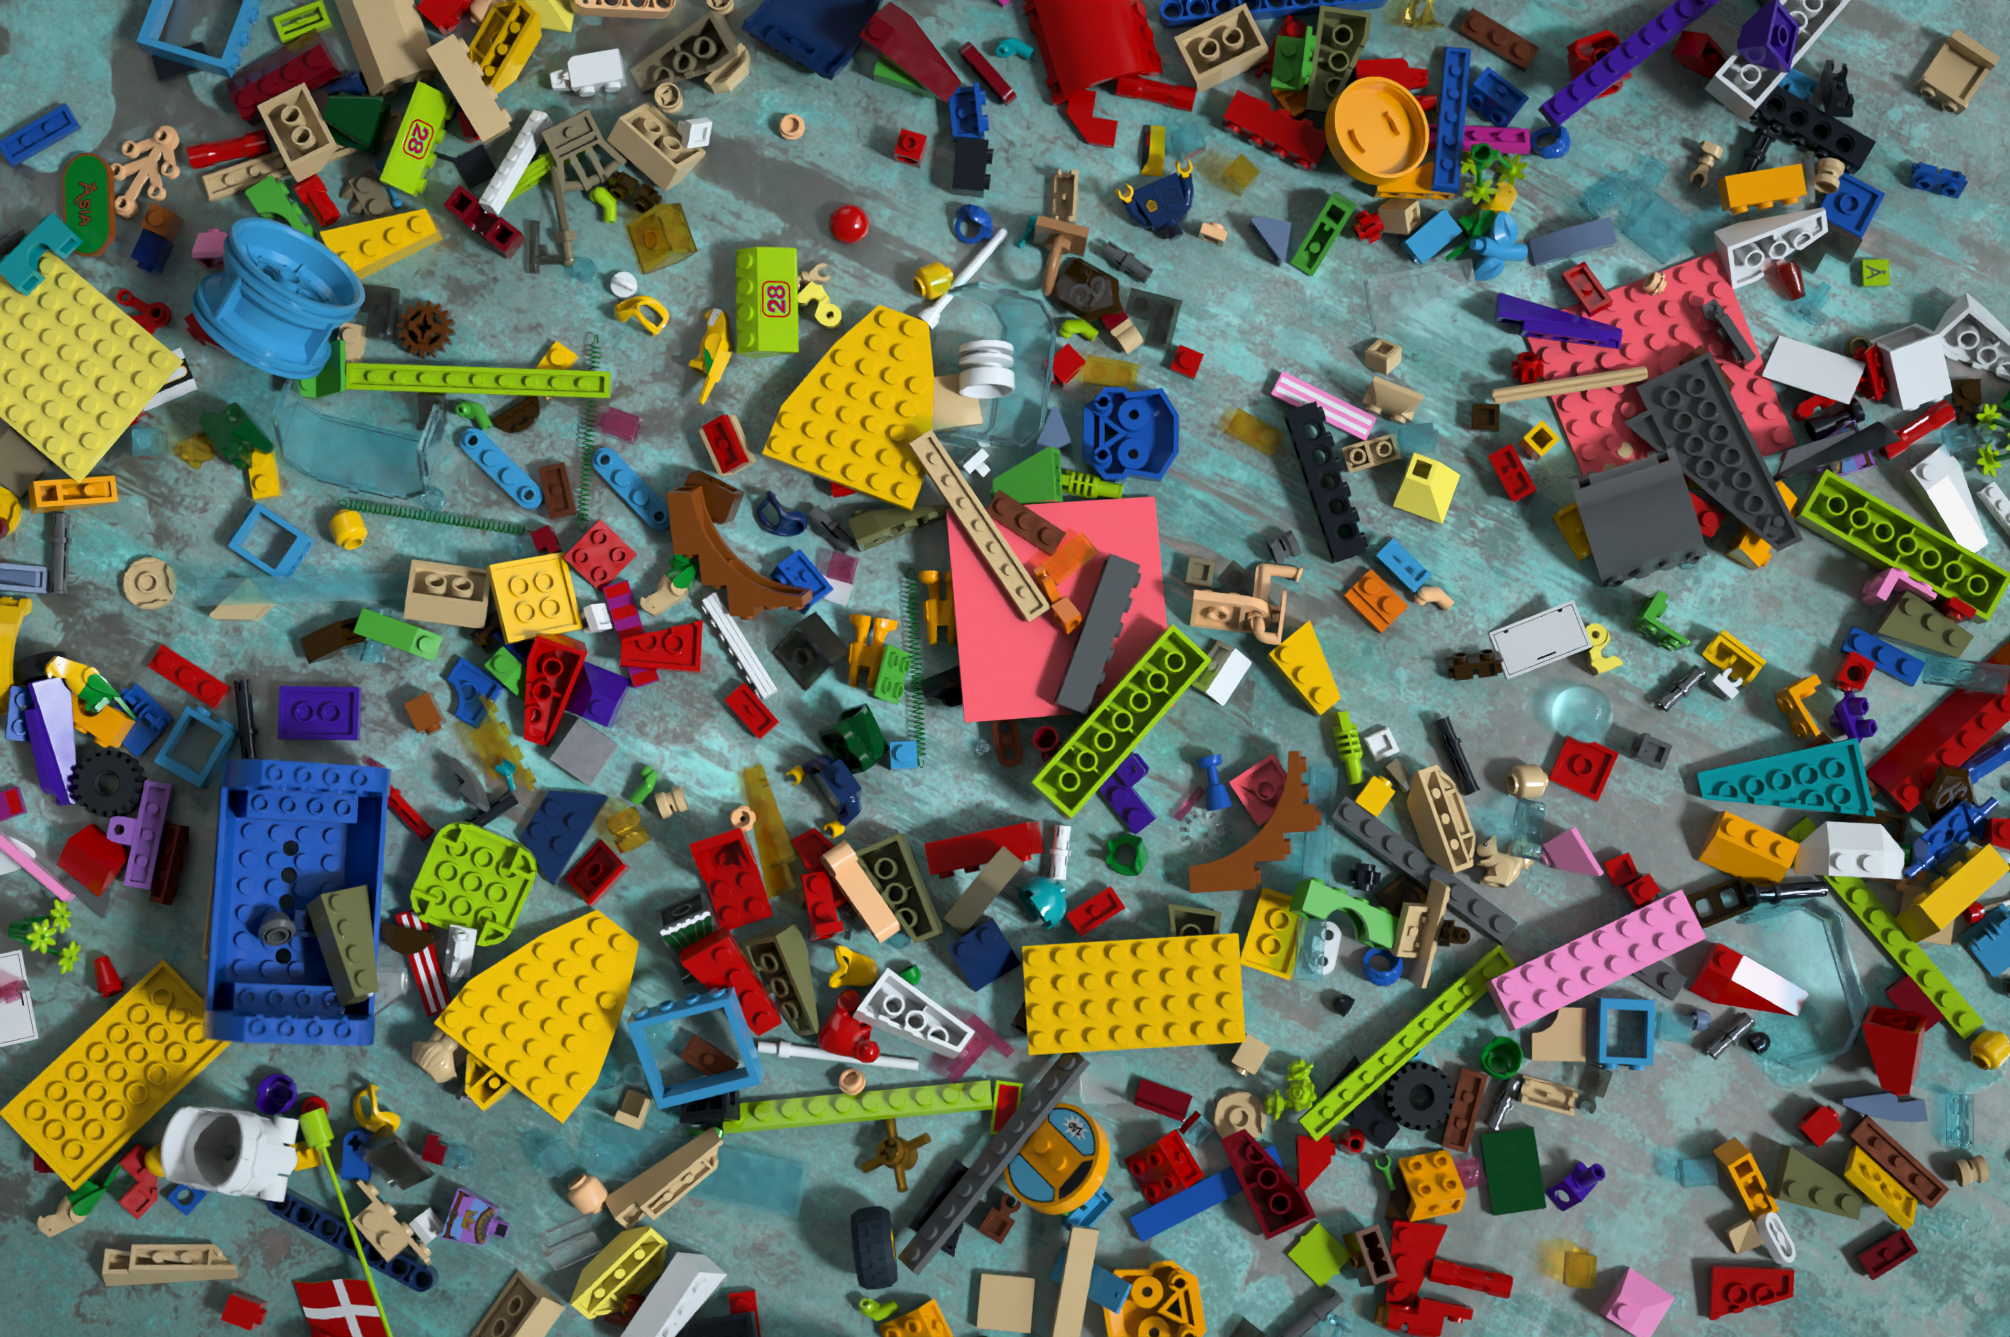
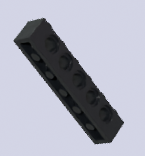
M1778 85L1749 117L1752 121H1760L1767 125L1771 132L1778 135L1783 134L1790 138L1791 143L1795 146L1811 150L1818 159L1834 158L1841 161L1845 165L1844 172L1847 174L1851 173L1854 175L1861 169L1876 143L1873 139L1838 119L1827 117L1824 111ZM1767 104L1775 105L1777 113L1770 112ZM1790 117H1796L1800 122V126L1793 125L1790 122ZM1813 130H1819L1822 133L1823 139H1817L1813 135ZM1836 143L1843 144L1846 151H1838Z
M1316 401L1285 411L1283 417L1332 563L1334 564L1366 553L1365 547H1368V541L1365 533L1359 531L1357 522L1360 521L1358 511L1355 506L1351 507L1348 497H1351L1350 487L1347 481H1342L1340 472L1343 471L1340 458L1338 456L1334 457L1331 448L1335 446L1331 432H1326L1323 422L1326 421V416L1322 406L1318 407ZM1306 425L1315 427L1317 431L1315 438L1310 439L1304 435L1303 430ZM1314 450H1320L1324 453V463L1317 464L1313 461L1312 453ZM1323 475H1328L1333 479V487L1331 489L1322 487L1320 479ZM1331 500L1340 502L1342 506L1340 514H1333L1329 510ZM1340 525H1345L1350 530V536L1346 540L1341 539L1337 534V529Z

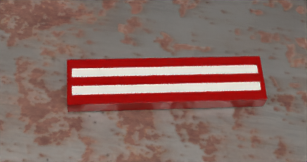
M414 909L395 915L398 926L430 932L428 922L425 923L420 920ZM433 941L423 951L417 954H408L427 1017L444 1012L452 1002Z

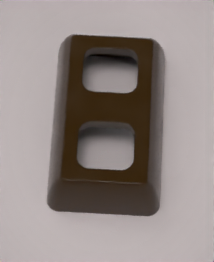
M1741 876L1734 877L1686 897L1702 929L1754 908L1750 907L1746 902V885ZM1732 888L1738 898V904L1726 908L1720 893ZM1708 898L1714 912L1702 918L1696 908V902Z

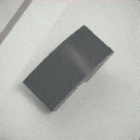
M454 758L448 766L455 772L453 777L462 784L458 790L466 796L463 801L473 810H476L478 807L488 812L490 809L489 801L481 782L466 764Z

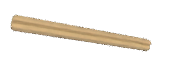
M1645 366L1498 388L1491 391V399L1493 404L1644 382L1648 379V371Z

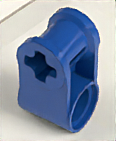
M356 1128L344 1137L343 1158L341 1162L342 1180L361 1179L362 1181H370L373 1138L371 1132L365 1128ZM358 1136L359 1140H363V1144L358 1146L357 1142H353V1138Z

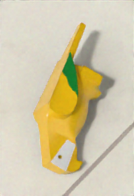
M716 308L709 310L704 316L707 320V331L700 342L698 356L690 360L688 365L693 371L707 376L698 403L702 405L707 400L715 382H719L734 350L730 338L729 316L723 310Z

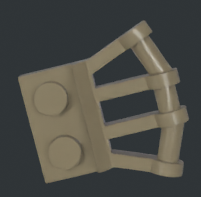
M588 108L541 131L556 161L557 174L563 194H566L568 191L580 190L588 192L593 189L592 186L603 182V184L608 182L610 175L620 165L624 166L628 162L603 139ZM596 144H599L613 157L604 168H602L592 148ZM584 150L587 151L597 170L596 173L586 177L576 157V154ZM570 158L580 180L565 181L563 160Z

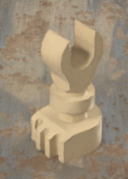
M1707 140L1701 141L1698 149L1704 156L1699 158V166L1688 177V184L1692 182L1695 175L1702 177L1699 189L1708 182L1709 168H1713V159L1719 160L1724 151L1720 146Z
M821 263L809 272H806V270L801 271L800 275H797L798 294L800 285L806 287L811 281L821 284L827 283L831 279V275L820 277L818 271L828 268V265Z

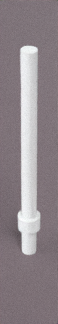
M759 1041L758 1052L778 1054L781 1058L796 1056L918 1071L919 1060L880 1055L873 1063H862L857 1059L831 1054L820 1048L791 1045V1042L781 1041L778 1044Z

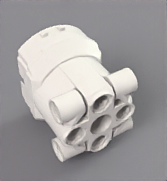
M181 1107L170 1120L164 1133L161 1147V1163L164 1175L167 1180H171L173 1183L183 1184L193 1189L284 1202L288 1177L277 1175H290L296 1167L297 1154L295 1148L284 1146L283 1144L295 1145L299 1120L283 1117L270 1118L259 1116L252 1112L215 1107Z

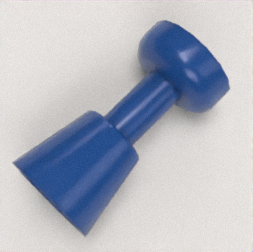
M1222 754L1196 759L1197 767L1206 769L1209 782V787H1206L1207 812L1233 806L1224 784H1220L1216 766L1222 764Z

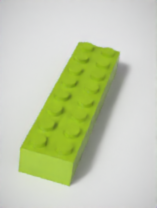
M1828 469L1817 474L1793 517V520L1883 571L1897 567L1909 573L1910 579L1929 584L1933 588L1932 591L1937 594L1935 600L1938 602L1952 596L1957 597L1977 610L1973 618L1970 619L1976 624L1985 623L1990 620L2010 584V573Z
M1174 624L1166 627L1032 777L1027 785L1065 820L1072 819L1208 666L1212 659Z

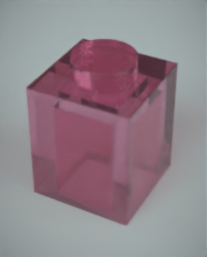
M609 407L608 413H603L599 427L602 428L601 432L604 436L634 446L643 421L639 416Z

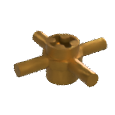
M895 1118L884 1119L887 1137L880 1142L877 1149V1157L862 1163L861 1168L864 1173H869L883 1165L894 1169L897 1191L903 1193L908 1191L905 1171L914 1167L918 1159L917 1149L930 1143L931 1138L928 1133H924L907 1141L904 1138L898 1137Z

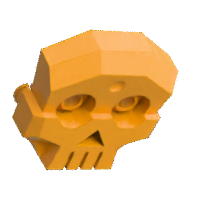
M1170 1258L1150 1261L1148 1267L1114 1268L1112 1273L1131 1283L1132 1287L1119 1314H1115L1103 1307L1108 1337H1152L1149 1335V1330L1153 1327L1159 1329V1334L1155 1337H1202L1207 1332L1198 1279L1195 1275L1182 1269ZM1146 1286L1152 1289V1293L1149 1296L1142 1294V1289ZM1177 1298L1181 1315L1168 1309Z

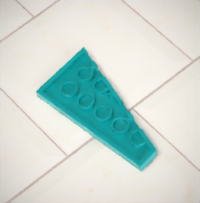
M1856 737L1696 772L1702 799L1875 816L1859 742Z

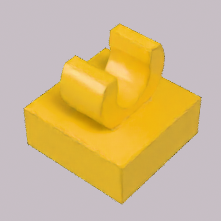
M306 1141L289 1145V1147L295 1148L297 1154V1164L294 1171L323 1165L321 1151H315L314 1147L308 1148Z

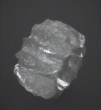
M1201 809L1200 818H1198L1196 811L1193 810L1190 813L1194 821L1187 817L1182 819L1189 827H1179V832L1188 833L1187 836L1182 837L1180 840L1181 842H1186L1189 839L1192 841L1187 847L1189 851L1197 844V854H1202L1203 845H1205L1206 850L1210 853L1213 851L1210 842L1216 846L1221 845V842L1215 838V835L1224 836L1225 832L1216 831L1215 827L1221 826L1223 822L1222 820L1216 823L1212 822L1216 817L1215 812H1212L1207 819L1206 809ZM1198 824L1201 827L1207 826L1209 832L1205 833L1207 835L1205 839L1201 835H1195V831L1198 830L1196 828Z

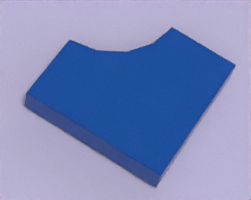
M461 656L446 678L454 686L458 695V706L454 716L478 730L506 686L500 680Z

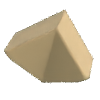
M1379 338L1365 351V366L1386 376L1400 364L1402 359V347L1382 338Z
M1745 1218L1723 1230L1736 1255L1764 1244L1753 1221L1749 1218Z

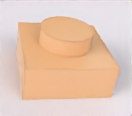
M1203 222L1198 238L1223 247L1228 232L1218 223L1209 222L1207 224Z

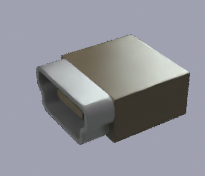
M1393 759L1383 767L1384 771L1403 793L1411 788L1413 779L1397 759Z

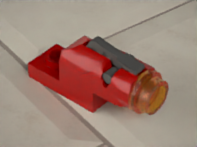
M1416 1296L1414 1307H1412V1304H1394L1386 1301L1384 1304L1378 1303L1375 1310L1374 1324L1380 1325L1381 1329H1386L1388 1332L1400 1337H1440L1445 1315L1448 1316L1447 1320L1463 1323L1464 1319L1472 1321L1474 1310L1466 1305Z

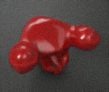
M854 989L844 990L838 996L833 1012L820 1030L817 1045L822 1050L831 1054L854 1058L862 1063H873L879 1058L880 1048L877 1042L870 1041L872 1027L869 1024L852 1018L853 1015L851 1014L861 1003L860 994Z

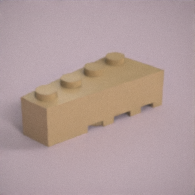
M453 33L426 49L484 145L511 130L509 122L513 121L505 107L499 109L495 102V99L499 98L491 84L485 86L481 79L484 72L477 61L471 63L467 56L470 49L463 38L457 40Z

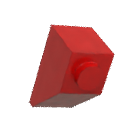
M1690 31L1681 32L1671 53L1683 67L1710 80L1730 58L1708 33Z
M1328 1133L1324 1134L1317 1142L1309 1134H1295L1297 1185L1303 1191L1331 1163V1156L1336 1155L1335 1140L1330 1139Z

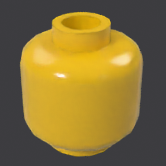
M938 261L920 267L916 270L915 277L912 279L914 289L920 297L923 296L928 300L937 298L951 289V281H953L952 271L948 266L944 267Z
M341 509L334 514V517L328 524L335 544L346 550L360 547L368 534L362 516L357 511Z
M1984 1030L1970 1045L1969 1051L1972 1062L1983 1070L1998 1069L2010 1056L2008 1037L2000 1031Z

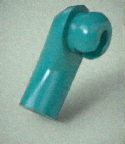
M1013 37L1000 41L995 47V54L1000 58H1007L1018 54L1029 60L1035 49Z

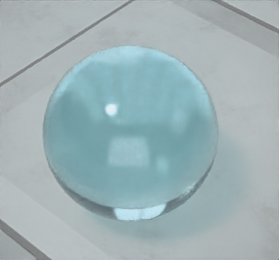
M1575 685L1563 691L1555 701L1553 722L1557 731L1565 739L1576 744L1593 743L1600 740L1612 725V704L1606 694L1600 689L1590 685Z

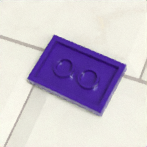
M279 686L278 739L360 741L362 688Z

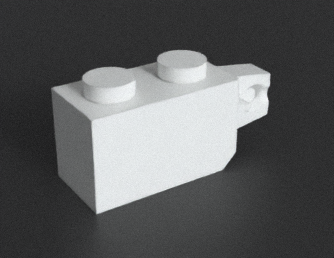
M618 48L572 56L567 62L568 68L550 73L554 91H574L575 95H580L581 97L592 96L596 91L602 90L616 92L621 87L627 86L622 56Z

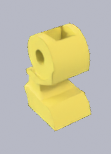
M811 281L798 294V306L808 307L812 301H816L818 307L815 313V320L822 328L835 330L842 322L841 311L836 305L830 304V298L824 291L823 286Z
M1598 623L1587 626L1585 629L1592 644V647L1588 648L1589 651L1585 653L1587 669L1591 670L1594 676L1623 665L1620 658L1614 655L1609 658H1604L1601 655V650L1611 640L1607 629Z

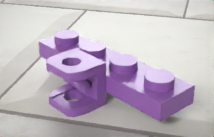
M145 780L137 819L115 816L110 819L107 838L112 842L131 846L124 886L153 890L174 789L172 784ZM122 827H124L123 834L120 833Z

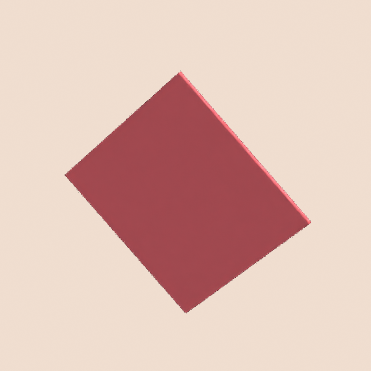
M1717 251L1662 271L1665 274L1664 280L1667 281V285L1659 295L1650 296L1647 294V291L1643 289V283L1646 279L1644 278L1607 292L1613 300L1612 306L1590 318L1579 303L1561 310L1621 328L1622 340L1620 350L1526 337L1531 351L1537 354L1538 359H1543L1544 376L1542 378L1544 381L1642 366L1647 368L1648 379L1644 382L1550 396L1582 476L1587 475L1588 471L1594 469L1596 473L1603 472L1602 468L1608 463L1615 464L1618 467L1625 465L1629 458L1639 460L1647 458V453L1655 450L1629 429L1625 421L1647 411L1636 387L1679 367V362L1699 345H1702L1707 352H1711L1716 363L1735 383L1729 389L1762 457L1797 444L1771 380L1762 376L1765 370L1764 363ZM1716 299L1756 355L1755 360L1744 367L1741 362L1737 364L1730 354L1731 347L1727 341L1722 342L1716 334L1715 328L1717 326L1715 323L1705 320L1701 307L1709 301ZM1623 442L1629 443L1633 448V453L1628 458H1621L1617 454ZM1683 474L1687 484L1688 477L1685 474Z
M1155 496L1024 505L1066 533L1052 556L1044 553L992 519L1046 601L1048 602L1033 573V570L1041 565L1045 568L1047 576L1051 575L1061 597L1067 596L1080 612L1082 621L1105 558L1109 554H1114L1140 565L1138 573H1141V578L1136 589L1132 587L1129 596L1132 598L1130 609L1127 613L1123 612L1120 621L1124 623L1122 631L1118 638L1114 637L1111 646L1115 648L1113 656L1109 663L1105 662L1102 670L1106 673L1104 681L1100 688L1096 687L1093 695L1097 698L1094 708L1167 627ZM946 510L964 723L1074 715L1052 706L1080 627L1067 634L1054 619L1050 609L1027 623L952 510Z

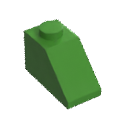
M502 646L484 666L525 702L526 666L509 649Z

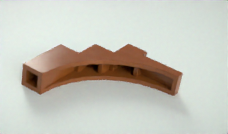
M676 486L666 492L674 554L684 555L685 558L699 557L702 585H712L713 589L727 587L730 616H740L741 620L754 619L762 610H774L779 607H788L789 610H800L813 599L812 589L791 587L772 581L755 572L733 553L713 525L705 504L702 486Z
M1288 751V773L1283 794L1275 812L1264 828L1245 846L1232 854L1210 863L1189 866L1190 893L1257 890V884H1261L1262 877L1260 867L1256 868V863L1288 861L1287 855L1292 854L1291 839H1286V834L1318 832V826L1322 825L1321 809H1316L1315 804H1305V799H1309V785L1304 783L1303 773L1308 772L1307 758L1306 756L1302 757L1301 751Z

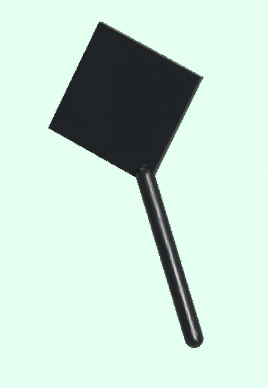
M483 145L458 158L434 152L437 158L456 164L468 189L490 179L496 173V169Z

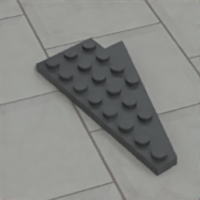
M1710 351L1636 387L1647 411L1625 421L1629 429L1657 452L1666 450V446L1673 445L1683 474L1778 553L1804 542Z

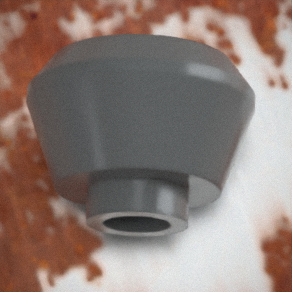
M272 911L262 918L258 937L262 942L270 946L284 945L294 937L296 926L287 914L280 911Z

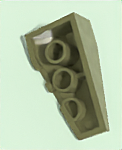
M797 923L780 925L741 941L740 943L749 963L756 973L760 972L768 984L765 987L769 994L774 993L781 1003L780 1010L796 1034L803 1036L820 1032L807 946Z

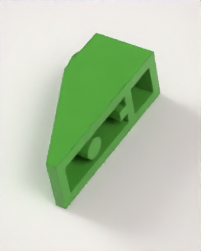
M1335 191L1330 196L1290 263L1313 277L1358 204Z
M363 607L353 630V633L433 662L443 636Z

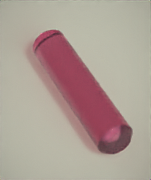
M1197 787L1174 815V818L1181 822L1205 791L1201 787Z

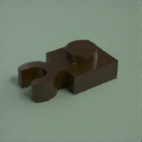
M1981 379L1952 380V407H1960V412L1956 416L1957 424L1963 425L1965 423L1964 416L1969 415L1971 417V424L1976 425L1979 420L1975 417L1978 412L1974 407L1982 405Z

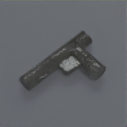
M531 220L529 225V273L539 274L540 265H561V255L548 256V246L540 244V221ZM538 257L539 261L533 264V258Z

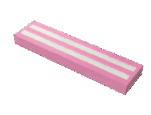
M1282 371L1270 395L1294 408L1316 401L1317 406H1322L1326 416L1324 423L1361 441L1367 439L1377 417Z
M0 830V849L62 901L71 902L76 897L72 891L62 884L61 880Z

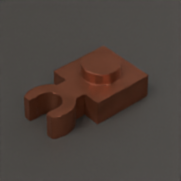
M1005 1193L1001 1198V1208L998 1210L992 1206L978 1228L980 1232L999 1244H1002L1015 1223V1220L1009 1217L1010 1214L1017 1212L1021 1207V1201L1019 1200L1014 1207L1006 1205V1200L1009 1197L1008 1193Z

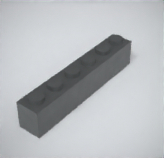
M1109 554L1105 558L1082 621L1083 625L1078 632L1052 706L1081 717L1087 715V712H1092L1097 700L1093 696L1096 687H1101L1106 675L1102 670L1105 662H1110L1115 650L1114 647H1111L1114 637L1118 638L1124 625V623L1120 622L1123 612L1127 613L1132 603V598L1129 597L1132 587L1136 589L1141 578V573H1138L1139 564L1114 554Z

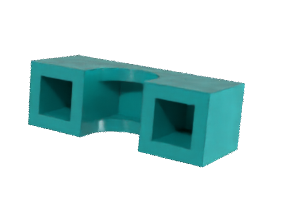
M52 212L49 216L44 217L39 222L38 227L29 235L23 237L19 245L11 253L1 259L0 274L16 290L27 297L45 279L37 266L40 256L45 252L54 251L65 260L83 240L61 218Z

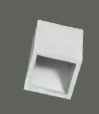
M1916 323L1869 340L1871 345L1877 342L1879 351L1883 355V369L1885 376L1889 380V391L1887 393L1892 405L1903 411H1912L1919 408L1920 404L1937 402L1942 400L1945 395L1953 393L1939 333Z

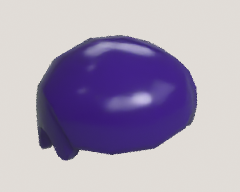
M281 1073L268 1075L256 1087L258 1096L255 1100V1105L263 1114L274 1116L286 1113L296 1102L297 1086L288 1075Z

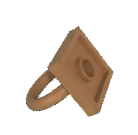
M1038 215L1033 244L1046 247L1050 251L1041 287L1043 295L1049 296L1053 290L1062 255L1070 253L1084 257L1090 228Z

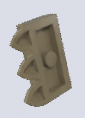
M372 169L348 180L349 184L342 191L341 198H358L350 207L349 213L355 215L366 213L359 223L397 215Z

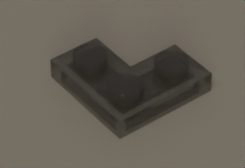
M1827 221L1828 232L1802 250L1796 249L1789 262L1811 274L1816 272L1825 253L1849 264L1863 239Z
M362 284L365 291V300L358 312L368 313L365 337L372 340L393 342L400 290L398 288Z
M1131 288L1125 310L1126 315L1150 321L1144 347L1169 353L1182 300Z

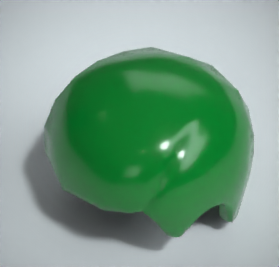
M1497 1036L1483 1047L1480 1055V1065L1483 1071L1493 1079L1506 1080L1515 1075L1522 1064L1523 1051L1519 1043L1512 1038Z

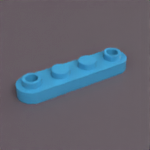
M470 428L462 434L460 439L462 449L518 504L527 510L538 509L543 504V490L485 433L477 428ZM477 437V444L470 445V438ZM532 491L534 497L531 500H526L525 494Z
M607 447L598 449L592 458V464L597 472L652 529L660 532L668 530L671 527L668 506L613 449ZM604 456L610 458L609 463L606 465L601 464V459ZM657 513L664 514V519L660 522L655 520Z

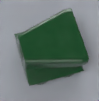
M341 91L339 95L329 96L323 114V121L327 124L336 144L355 148L364 153L376 154L381 148L391 117V105L383 103L384 97L357 96Z
M236 402L231 403L219 413L203 411L198 423L219 451L238 470L252 468L251 451L267 455L275 449V445L253 416Z
M867 703L845 709L838 717V723L824 726L818 731L822 745L833 754L834 760L840 758L852 775L868 770L876 764L877 759L890 750Z

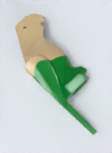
M675 554L673 557H669L671 567L661 577L657 592L649 595L646 599L641 597L640 605L642 610L655 618L679 602L685 601L700 573L699 559L695 563L690 558H685L684 555Z
M120 1164L117 1165L103 1186L90 1177L76 1191H69L62 1198L55 1214H49L45 1218L40 1215L37 1221L40 1231L48 1237H52L86 1220L122 1166Z

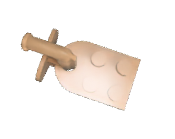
M1269 563L1259 564L1255 571L1253 597L1243 596L1238 593L1226 594L1211 590H1194L1190 626L1254 633L1255 637L1263 643L1281 645L1287 590H1282L1280 606L1269 605L1270 577H1287L1298 582L1303 568ZM1271 619L1272 623H1277L1276 633L1265 632V629L1271 624Z

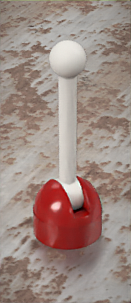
M2010 899L1987 906L1974 901L1962 912L1963 917L1968 924L1979 922L1984 918L1985 911L1993 910L2002 903L2005 906L2010 905Z

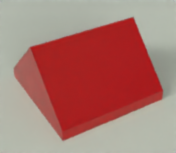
M91 823L67 840L56 865L97 897H100L128 864L130 852L119 843L110 841L105 832Z
M600 839L565 876V880L586 904L595 906L631 866Z

